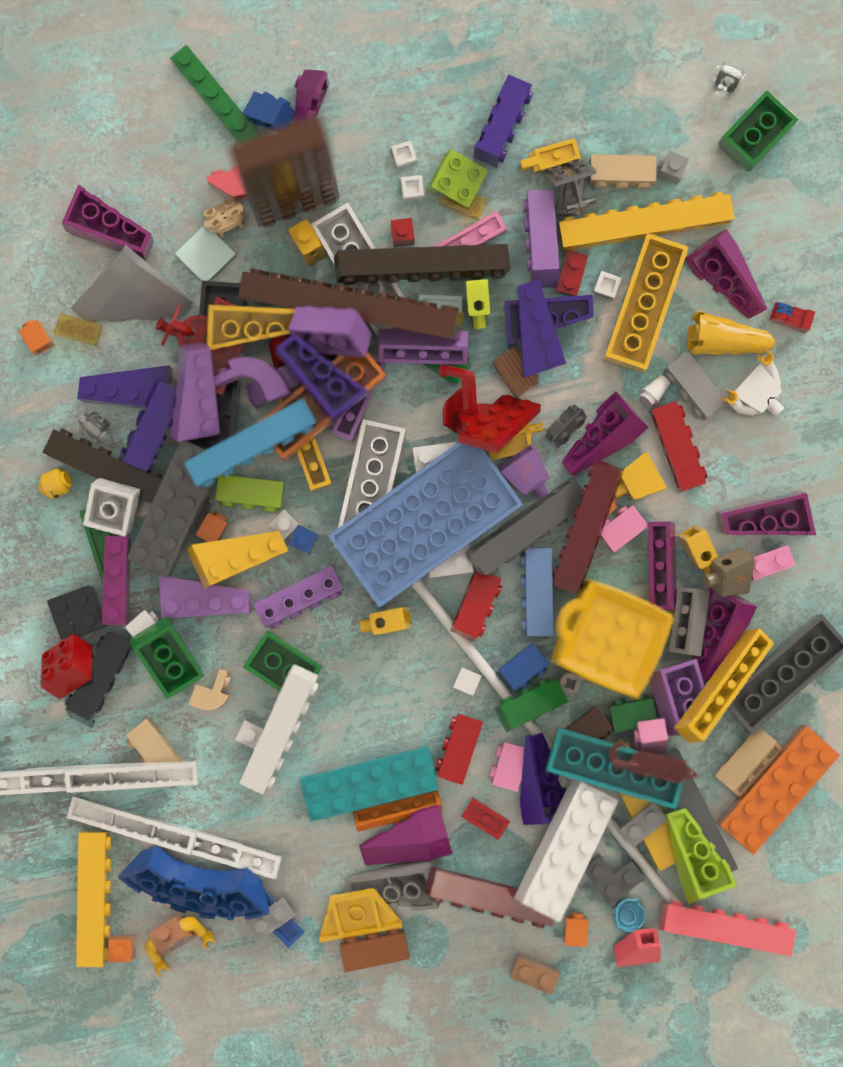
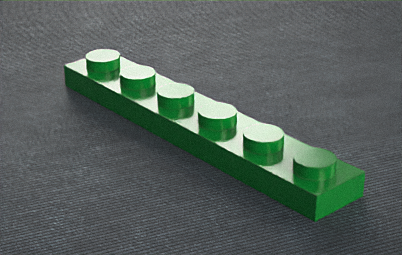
M187 45L170 57L173 64L238 143L261 135Z

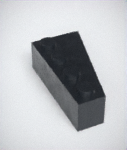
M107 632L106 636L102 635L96 645L98 650L95 656L92 655V679L77 688L74 694L70 693L64 704L67 706L66 712L69 717L91 728L95 723L92 720L95 712L101 711L104 705V694H108L111 691L116 680L114 675L120 673L132 649L130 642L110 632Z

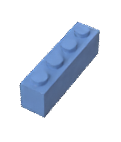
M552 548L527 549L524 553L520 554L521 567L525 566V575H521V588H525V597H521V610H525V619H522L521 622L522 632H526V636H553Z

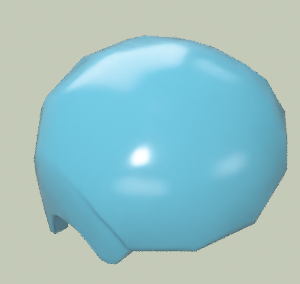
M624 898L617 902L613 908V921L623 932L630 933L638 930L645 921V908L637 899Z

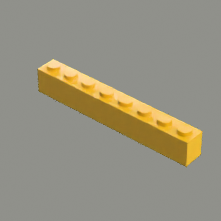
M716 192L711 194V197L706 198L698 195L690 197L688 201L681 202V199H674L664 205L656 202L648 204L646 208L639 209L638 206H632L622 212H617L614 209L605 211L604 215L596 216V213H589L583 215V218L580 219L566 217L562 219V222H559L558 232L561 250L564 252L645 238L647 233L660 236L731 224L735 218L730 194Z

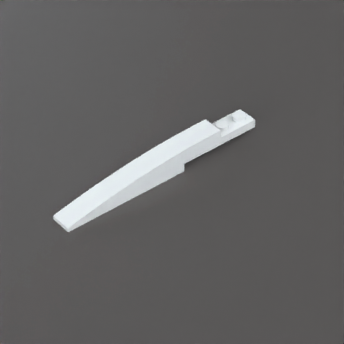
M197 762L74 765L0 772V795L58 791L72 793L198 785Z
M75 796L72 797L67 818L239 869L247 867L253 873L272 879H277L283 858L244 846L242 843Z

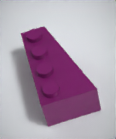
M78 184L62 221L65 231L119 252L127 245L146 261L154 243L151 233L131 219L124 217L119 211L108 206L94 194L92 195Z
M801 491L717 512L721 533L726 535H816L808 495Z

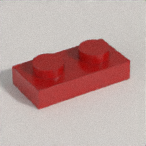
M567 250L556 293L578 296L588 258L587 254Z
M475 798L471 799L461 817L497 840L500 839L510 823V820Z

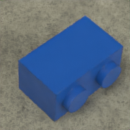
M254 91L242 114L253 124L273 131L290 125L296 111L290 107L291 103L282 97L276 99L267 92L261 94Z
M531 643L499 668L498 671L514 691L517 689L522 691L531 684L529 679L534 675L538 678L548 670L546 666L549 663L537 647Z

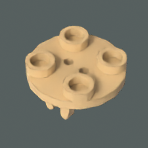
M228 198L222 204L209 208L204 212V226L209 232L218 233L223 238L225 237L224 232L233 229L237 225L240 228L244 227L241 221L244 218L245 209L234 198Z

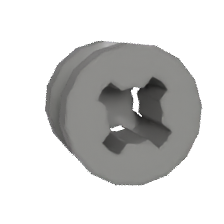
M564 673L559 679V683L566 694H576L581 688V679L574 673Z

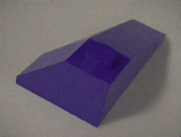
M543 733L525 737L520 794L523 825H541L551 822L566 792V788L561 787L558 777L560 775L545 770L550 749Z

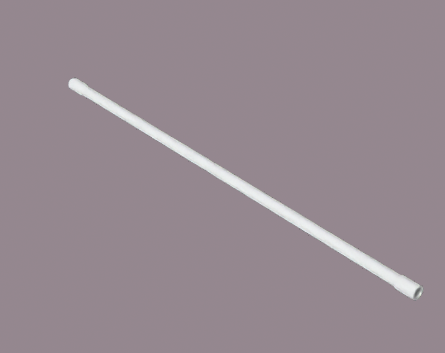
M419 579L410 587L417 592L501 698L505 699L512 696L515 699V696L467 638L450 631L453 624L452 618L426 588L422 580ZM534 720L523 724L531 735L544 734ZM544 734L548 747L551 750L552 742ZM566 777L571 782L572 778ZM611 816L606 828L668 904H670V900L680 902L637 847H632L620 832V826Z

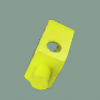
M488 279L465 281L467 315L473 316V328H487L485 315H490ZM475 301L481 302V310H475Z

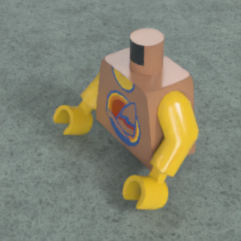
M176 916L148 933L150 938L145 943L144 948L153 963L157 975L161 977L160 970L167 969L169 972L166 961L161 959L165 955L197 936L201 937L204 948H209V941H212L214 944L216 941L213 932L206 931V928L196 918L192 916Z

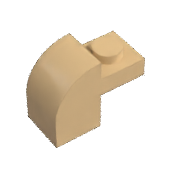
M219 669L213 688L199 683L195 684L188 705L202 710H214L223 706L231 696L223 692L230 685L232 677H229L230 671Z

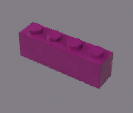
M670 521L648 522L650 604L663 611L675 610L677 598L675 523Z
M105 536L102 625H128L131 561L127 557L131 550L130 537Z

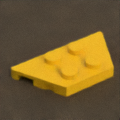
M374 888L331 895L319 942L402 928L403 923Z

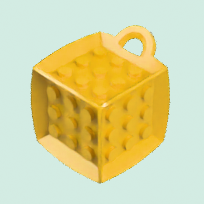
M587 579L584 581L583 587L576 599L567 603L559 614L557 620V634L559 637L550 662L592 683L626 694L632 700L638 699L660 658L671 628L673 616L631 594Z

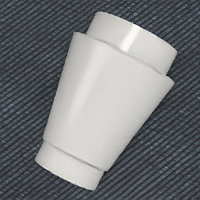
M660 375L641 390L640 400L649 407L657 405L670 385V381L665 376Z

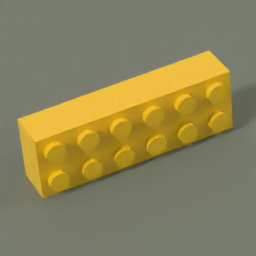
M650 233L646 234L603 360L641 373L646 372L688 251V246Z

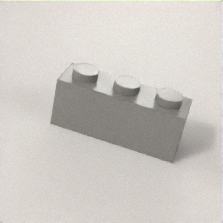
M688 351L664 369L666 372L665 377L671 384L675 383L680 389L678 391L679 395L684 401L688 400L692 404V411L699 419L701 417L703 420L707 419L726 404V402L721 400V397L724 396Z
M678 587L669 652L701 656L710 591Z

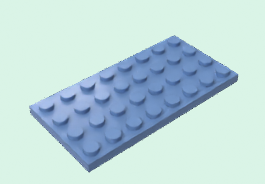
M458 442L332 532L328 537L380 608L520 508L523 503L483 449Z

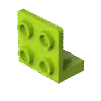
M450 149L445 152L426 190L432 194L439 192L468 208L488 170L455 150Z

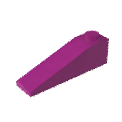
M439 804L415 811L409 819L402 823L400 821L397 822L391 830L386 833L381 832L359 846L365 865L427 861L453 854Z

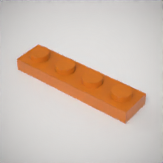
M436 790L353 811L357 832L407 820L415 811L439 804L440 811H443L439 792Z

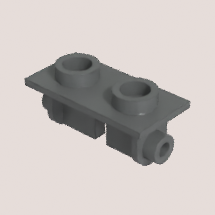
M575 404L569 406L560 416L564 423L561 424L556 420L546 430L547 434L545 437L553 441L557 448L567 443L571 434L585 423L587 416L584 410Z

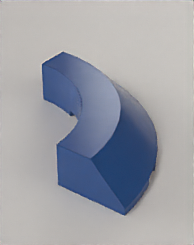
M157 845L141 851L118 876V879L139 894L143 891L152 896V901L170 904V909L181 913H186V910L199 913V917L215 919V916H218L220 918H227V920H234V917L244 916L246 920L268 915L270 911L262 881L247 867L232 871L203 869L177 860L161 850Z

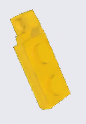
M570 139L535 149L529 153V158L520 160L519 164L522 172L533 169L535 173L549 170L552 166L567 165L571 160L581 159L576 140Z

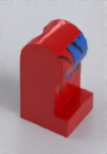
M775 302L770 320L796 331L807 333L811 328L815 311Z

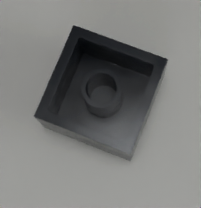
M87 585L47 600L61 640L71 634L81 637L107 627V625H102V610L93 586Z

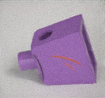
M533 443L499 465L502 474L523 495L533 491L537 498L540 499L549 492L543 483L548 481L550 477Z

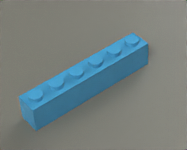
M303 398L189 459L184 464L196 486L202 485L203 488H206L216 482L214 478L220 475L225 478L236 472L234 468L242 464L245 467L255 461V456L261 453L263 456L275 451L274 446L282 443L284 446L295 440L294 435L300 432L303 435L315 429L313 425L317 423Z

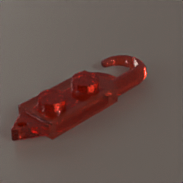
M626 742L615 743L609 751L610 762L619 769L677 783L698 776L684 760L642 750L635 752L630 762L620 760L616 756V751L620 747L627 746Z

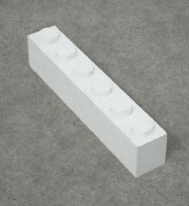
M294 664L239 784L262 795L267 788H272L276 780L273 774L275 770L280 771L285 760L281 758L283 752L288 753L293 743L290 737L292 733L296 734L302 723L298 719L301 714H306L310 703L307 702L309 695L314 696L319 684L315 683L318 675Z

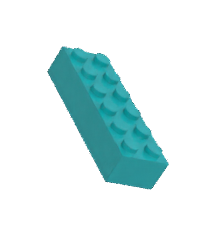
M558 726L545 767L546 771L673 809L677 807L688 766L683 763Z
M428 745L300 778L310 822L439 790Z

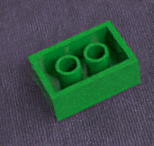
M766 90L722 136L718 144L750 172L791 130L799 119Z
M168 616L129 639L133 650L166 699H169L204 677L200 665Z
M267 630L243 668L281 692L294 664L316 675L319 674L323 665Z

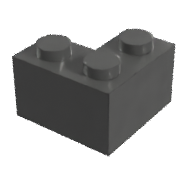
M598 853L590 859L585 869V873L609 906L645 880L630 858L611 871Z

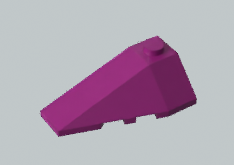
M304 69L302 76L298 75L295 82L297 89L294 123L318 115L329 88L328 73L326 71Z
M727 229L711 237L685 257L686 262L701 280L705 279L713 286L712 289L715 292H720L727 297L729 303L748 319L767 309L740 248Z
M615 391L600 405L596 411L598 415L592 424L588 423L585 427L587 431L582 439L574 443L562 461L572 476L577 475L592 464L629 445L649 428L618 392Z
M711 587L708 590L710 594L701 656L693 655L692 658L697 659L702 679L705 682L710 680L744 633L757 608L756 605L737 595L719 596Z

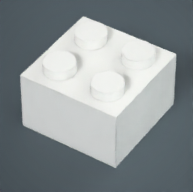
M98 478L91 484L83 525L124 537L133 530L141 489Z

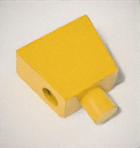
M307 219L288 229L289 236L308 267L327 257L320 240Z
M648 452L642 454L624 469L615 495L616 499L628 494L630 500L634 501L667 488Z
M695 525L677 535L693 566L700 570L703 569L705 575L710 574L712 561L718 558V554L706 529Z
M409 607L369 614V619L359 621L361 632L372 631L373 635L413 628ZM381 619H384L385 626L381 625Z

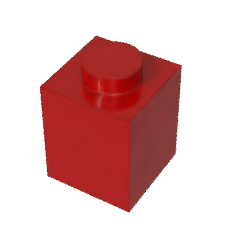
M412 218L390 220L393 247L415 244Z

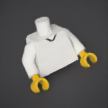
M765 350V358L761 355L757 356V359L763 365L760 363L734 391L727 389L726 391L729 393L728 398L721 397L723 402L729 403L739 414L760 415L767 409L776 417L784 409L776 400L777 396L782 392L780 388L781 381L778 370L773 362L774 355L768 350Z

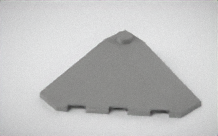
M125 245L72 305L71 309L86 322L108 319L109 321H126L130 318L150 320L157 319V317H170L172 319L178 304L182 306L177 318L188 309L193 301Z

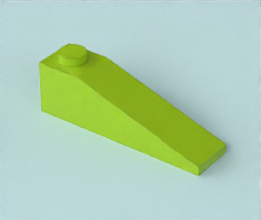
M684 808L666 814L665 817L678 876L688 904L736 887L737 884L725 859L720 858L714 850L716 847L701 833L702 829L687 809Z

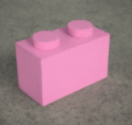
M625 505L616 512L618 517L612 521L608 518L605 522L600 538L611 553L617 551L648 527V524L634 506L628 508Z
M785 545L754 556L751 581L796 566L789 546Z
M664 718L638 722L637 729L633 730L634 737H632L634 749L652 755L665 753L668 736Z
M504 741L503 745H498L495 757L499 759L496 766L492 765L489 778L492 779L491 783L493 785L518 792L522 779L524 747Z

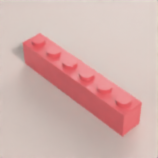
M670 900V904L663 903L658 930L792 956L796 930L790 929L788 923L776 921L775 925L768 924V919L755 917L754 921L746 920L747 915L734 913L733 917L725 916L726 911L713 909L712 913L705 912V907L693 904L691 909L683 907V902Z

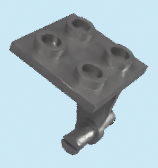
M574 159L568 165L562 167L561 165L552 166L549 168V171L543 172L544 177L555 187L571 182L576 202L565 205L567 214L577 210L581 212L586 207L597 205L595 196L583 200L581 197L578 179L596 174V169L584 159Z

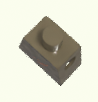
M741 547L714 559L711 564L710 574L702 576L704 587H711L722 597L749 593L755 558Z

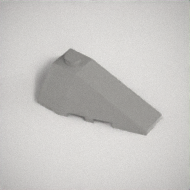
M434 860L402 862L345 878L348 892L374 888L391 907L404 906L414 911L439 908V903L429 900L430 897L424 893L431 866L436 867Z

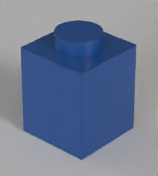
M297 525L288 545L310 555L319 535Z

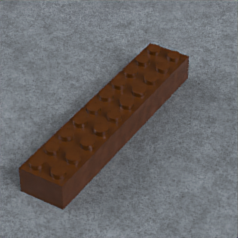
M252 268L250 273L242 272L238 298L295 309L296 307L306 306L315 308L331 307L342 310L350 308L356 310L364 322L451 339H460L464 313L458 312V307L441 304V309L437 308V303L420 300L418 305L416 300L398 296V300H394V295L377 292L376 296H373V291L355 288V292H352V287L334 284V288H331V283L313 280V284H311L309 279L292 276V280H290L291 276L271 272L270 277V272Z

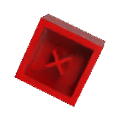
M75 634L62 639L57 645L42 654L40 688L59 700L92 679V646Z

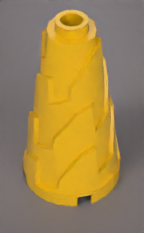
M695 311L691 317V320L696 321L693 326L689 325L687 333V350L692 355L764 354L765 350L769 351L774 348L775 339L765 330L756 329L730 319L709 315L702 311Z

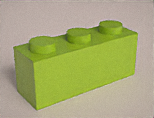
M220 475L218 476L215 500L221 502L220 506L233 507L234 504H241L242 509L255 510V506L264 507L263 511L276 512L277 509H282L285 483L237 476H227L224 478Z

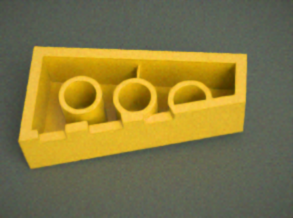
M208 305L206 345L212 350L290 334L289 327L295 309Z
M280 531L194 544L186 549L204 589L288 551Z

